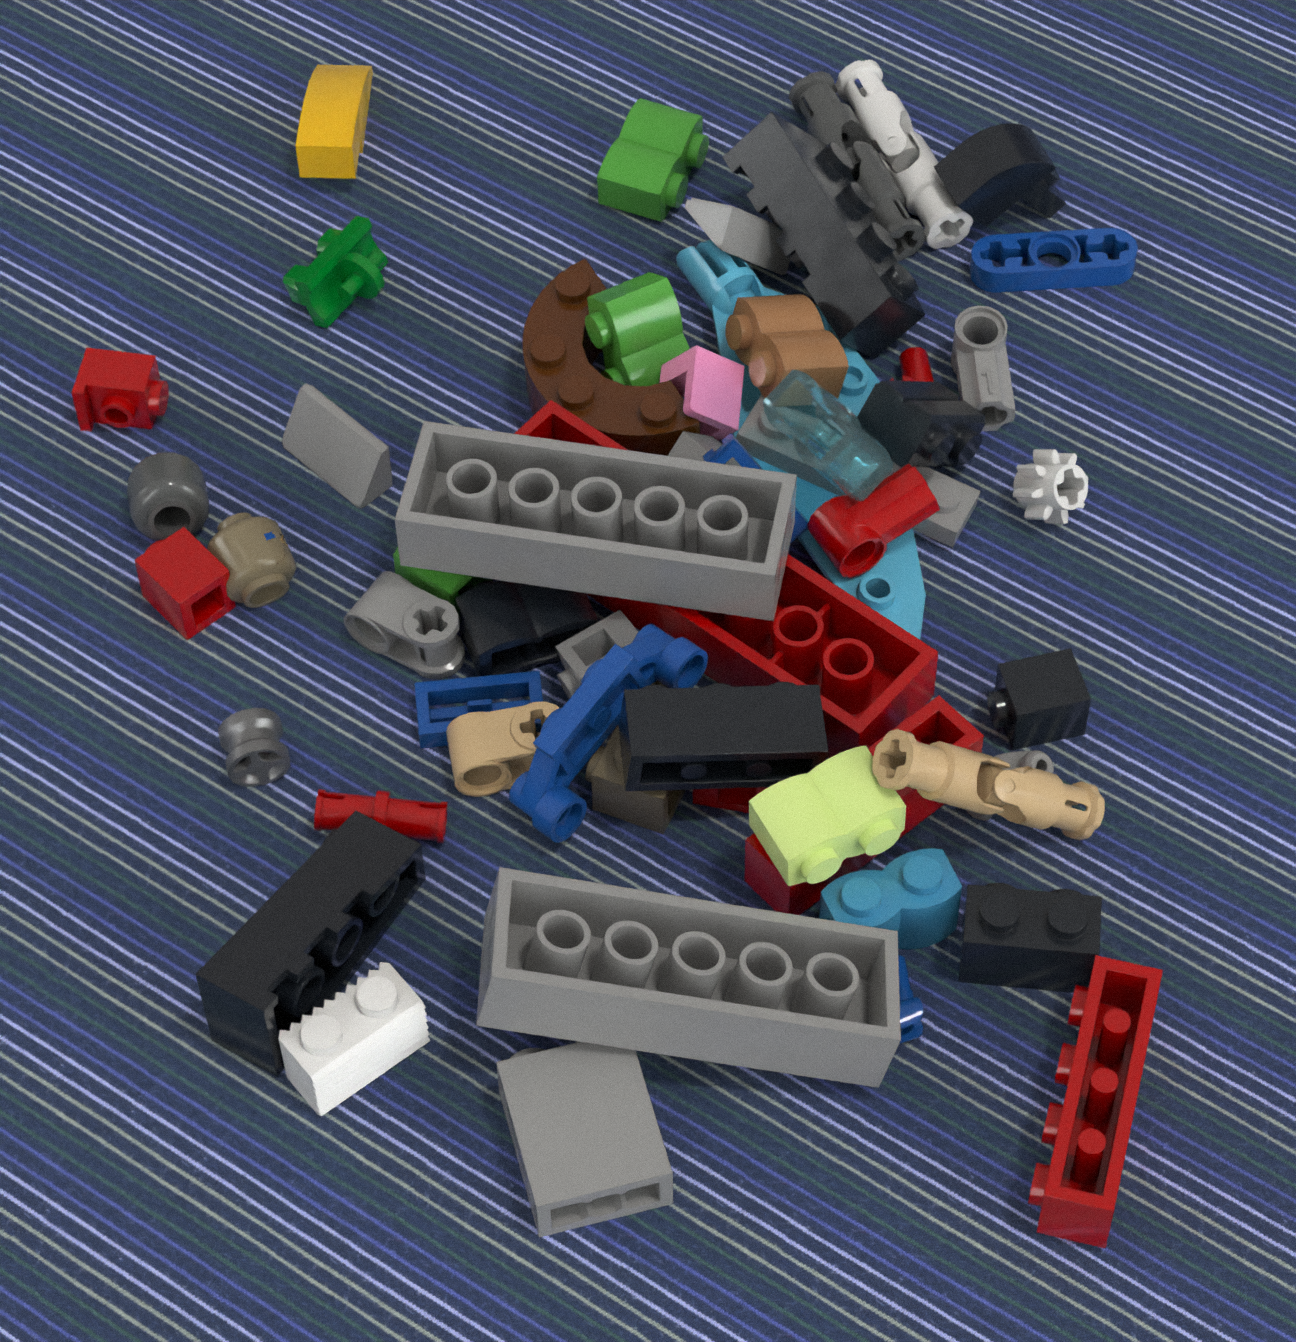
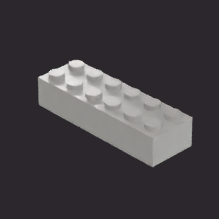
M424 421L395 516L400 565L774 621L795 523L797 474Z
M499 867L484 916L476 1026L879 1088L901 1041L898 931Z

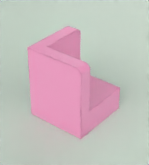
M697 345L661 366L659 383L671 380L680 395L684 397L683 412L687 416L699 420L700 434L713 436L719 441L730 433L738 431L745 366Z

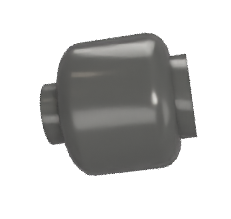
M165 452L148 456L133 468L128 478L127 494L131 517L136 528L150 539L159 541L166 539L182 527H185L192 535L203 527L209 515V497L206 481L199 465L187 456L175 452Z

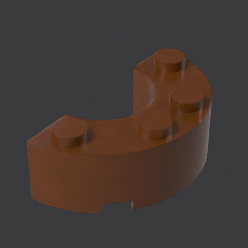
M585 258L571 265L549 282L533 303L525 322L522 339L529 404L533 416L552 400L630 451L668 456L683 431L700 434V422L683 412L684 399L671 380L651 386L623 385L603 377L592 366L599 353L602 352V349L594 346L586 330L585 317L589 315L587 297L604 291L607 288Z

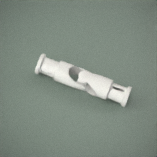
M858 60L849 64L838 75V80L835 83L837 94L842 100L851 104L856 117L870 138L872 146L881 151L878 153L906 198L905 207L909 213L917 215L925 227L923 232L926 235V242L934 249L948 248L959 243L968 235L973 219L972 216L956 205L934 169V166L939 162L922 136L913 130L910 116L897 94L886 89L882 82L883 73L878 63L873 60ZM856 79L860 80L861 84L863 85L862 88L859 89L856 86Z

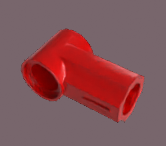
M907 464L854 499L851 496L841 495L824 502L811 515L808 522V531L843 577L852 578L866 573L877 565L885 554L886 544L939 511L940 508L926 480L915 466L912 467L910 464Z

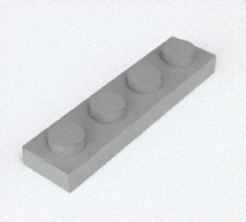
M762 394L736 437L751 456L790 474H797V477L838 496L847 495L853 499L902 468L880 452L881 447H872L859 436L787 403H771ZM915 466L937 499L940 510L911 529L953 548L976 507L981 491L929 467Z

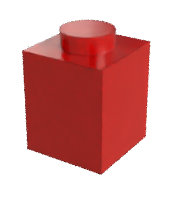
M182 527L166 539L154 542L146 549L144 554L134 560L142 596L186 640H189L236 607L235 602L227 596L226 584L230 576L229 570L185 527Z

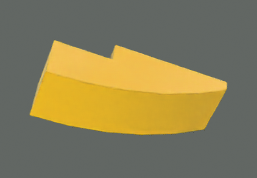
M318 64L314 69L305 93L295 145L300 178L356 179L359 153H363L373 76L372 66Z

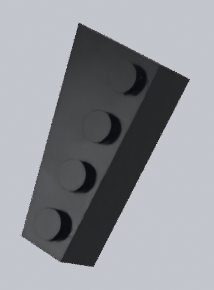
M771 112L723 156L732 173L745 175L754 185V188L746 195L758 213H766L771 221L783 231L775 239L785 256L790 258L801 271L809 275L802 282L841 342L875 359L925 316L914 294L918 291L915 279L896 260L893 251L897 248L896 243L887 230L876 222L871 212L875 208L874 201L867 191L855 182L850 172L854 168V164L849 155L838 144L830 142L826 145Z
M355 811L339 828L331 831L315 853L195 974L211 1040L278 1077L284 1069L278 1039L280 1030L290 1031L291 1022L301 1023L302 1015L312 1016L314 1007L323 1008L325 1000H334L336 992H342L425 881L422 845L358 811Z

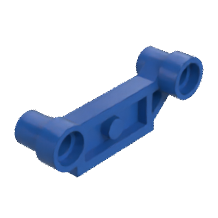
M648 624L643 627L631 644L622 648L614 644L603 659L595 661L587 669L580 687L562 708L553 711L543 723L540 735L533 742L537 749L529 771L521 774L513 783L509 792L510 803L530 816L533 827L553 842L560 843L568 839L582 823L587 809L586 801L568 787L574 777L619 724L624 690L640 689L656 681L667 688H693L705 672L708 663L707 652L685 637L673 638L654 624Z

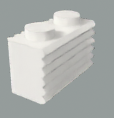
M380 962L379 970H369L367 978L358 977L357 985H347L345 993L336 992L335 999L325 1000L323 1008L314 1007L312 1016L302 1015L301 1023L291 1022L290 1031L280 1030L278 1039L287 1079L319 1116H323L430 1041L427 1030L429 1027L426 1024L428 1020L425 1017L427 1014L424 1010L426 1007L423 1001L390 963Z

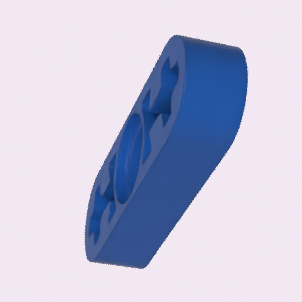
M1118 228L988 235L979 239L972 247L969 274L972 282L977 287L993 293L1113 286L1122 284L1132 277L1135 270L1138 246L1132 235ZM1047 253H1056L1064 256L1068 263L1061 267H1049L1041 263L1038 258ZM1106 253L1112 254L1114 260L1108 259ZM1080 254H1084V263L1079 262ZM1023 258H1027V266H1022ZM992 260L999 261L1001 267H995Z

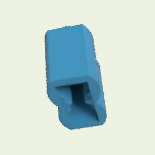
M919 849L897 857L882 871H856L832 881L821 891L819 919L898 931V949L925 948L944 940L957 928L962 885L943 849Z

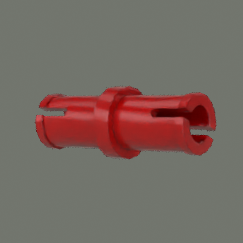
M323 789L318 790L314 814V831H333L339 828L355 811H358L410 839L444 843L448 802L441 801V803L391 798L390 791L377 790L376 796L327 792Z

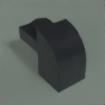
M1000 124L979 131L963 141L934 166L956 205L986 227L1020 198L1024 199L1048 218L1052 217L1066 205V202L1054 185L1060 180L1055 170L1056 166L1032 129L1021 124Z

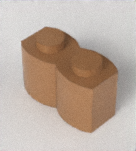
M802 294L738 297L733 315H730L726 322V340L728 346L735 351L738 358L745 365L749 366L751 382L755 387H758L764 398L774 404L838 400L849 367L848 360L839 340L830 331L824 330L821 316L814 303Z

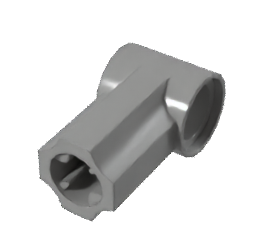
M978 305L965 309L955 320L950 364L957 375L960 401H966L986 415V424L982 431H998L1001 426L1014 421L1015 403L1006 350L1008 325L1005 317L999 311L988 306Z

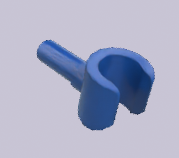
M898 955L901 1041L899 1044L923 1035V1025L921 1022L923 1005L917 996L914 997L913 991L910 988L906 959Z

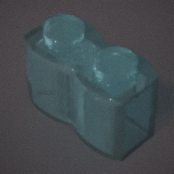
M792 370L763 400V408L767 419L778 431L794 442L795 449L800 458L850 498L864 501L893 471L892 460L886 448L860 426L858 418L846 405L808 374Z

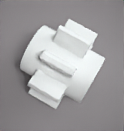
M1056 449L1033 450L1034 463L1017 465L1016 469L1018 472L1014 478L1013 497H1016L1019 504L1026 508L1024 518L1027 520H1044L1045 523L1066 524L1069 518L1068 510L1084 508V501L1088 493V476H1086L1082 468L1075 465L1077 460L1075 453H1058Z

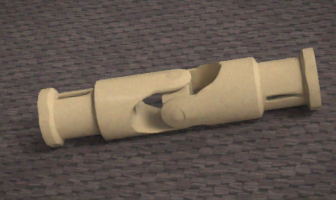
M895 729L889 731L883 740L878 743L874 752L872 771L881 787L895 791L910 787L917 789V792L928 800L980 814H998L1010 822L1039 830L1053 826L1060 828L1066 837L1072 839H1088L1094 830L1101 825L1105 812L1104 798L1100 795L1095 785L1082 781L1072 785L1065 784L1057 774L1029 766L1004 770L1010 768V764L1000 758L941 741L931 743L930 745L917 742L912 733ZM1082 804L1086 806V810L1082 811L1071 807L1072 805Z

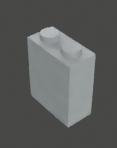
M576 1041V1043L547 1050L542 1048L524 1049L515 1053L510 1059L496 1062L499 1094L539 1237L673 1204V1172L636 1050Z

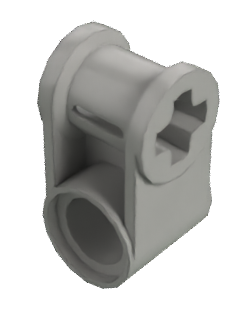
M391 571L382 572L344 616V625L347 631L358 643L372 652L383 654L401 663L423 677L429 679L449 677L455 674L465 661V646L461 637L457 635L459 616L455 607L448 601L412 585L407 579Z

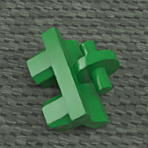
M355 216L343 230L329 228L318 240L316 249L318 256L309 266L295 264L283 276V283L292 302L307 307L315 326L328 328L357 296L373 299L384 289L385 282L380 271L389 262L386 255L373 240L371 234L372 224L369 218Z

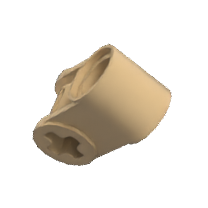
M532 702L524 706L490 712H470L452 720L447 726L446 736L454 784L457 790L467 796L480 797L511 789L516 779L524 772L529 771L537 748L533 742L540 735V732H536L535 720L537 718L540 719L543 725L547 717L553 711L559 709V707L549 702Z

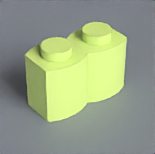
M866 746L843 751L825 760L808 773L789 777L766 788L749 801V826L788 886L806 881L810 884L822 882L838 871L844 859L864 853L867 855L880 854L892 847L898 841L901 832L905 830L906 805L897 791L881 787L878 784L877 777L872 771L873 756Z

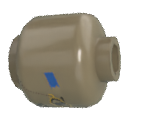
M245 512L237 513L224 519L217 527L218 532L209 541L207 550L229 570L230 576L226 584L227 596L232 601L244 603L245 606L250 608L268 605L284 596L289 590V582L292 580L297 567L278 523L264 516L252 517L251 514Z

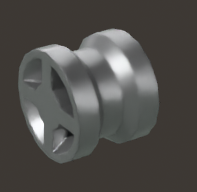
M265 708L245 709L230 715L222 721L218 728L221 747L229 753L226 758V769L228 777L233 783L241 786L255 787L276 781L286 774L290 767V756L287 747L282 742H279L283 736V728L280 717L275 712Z

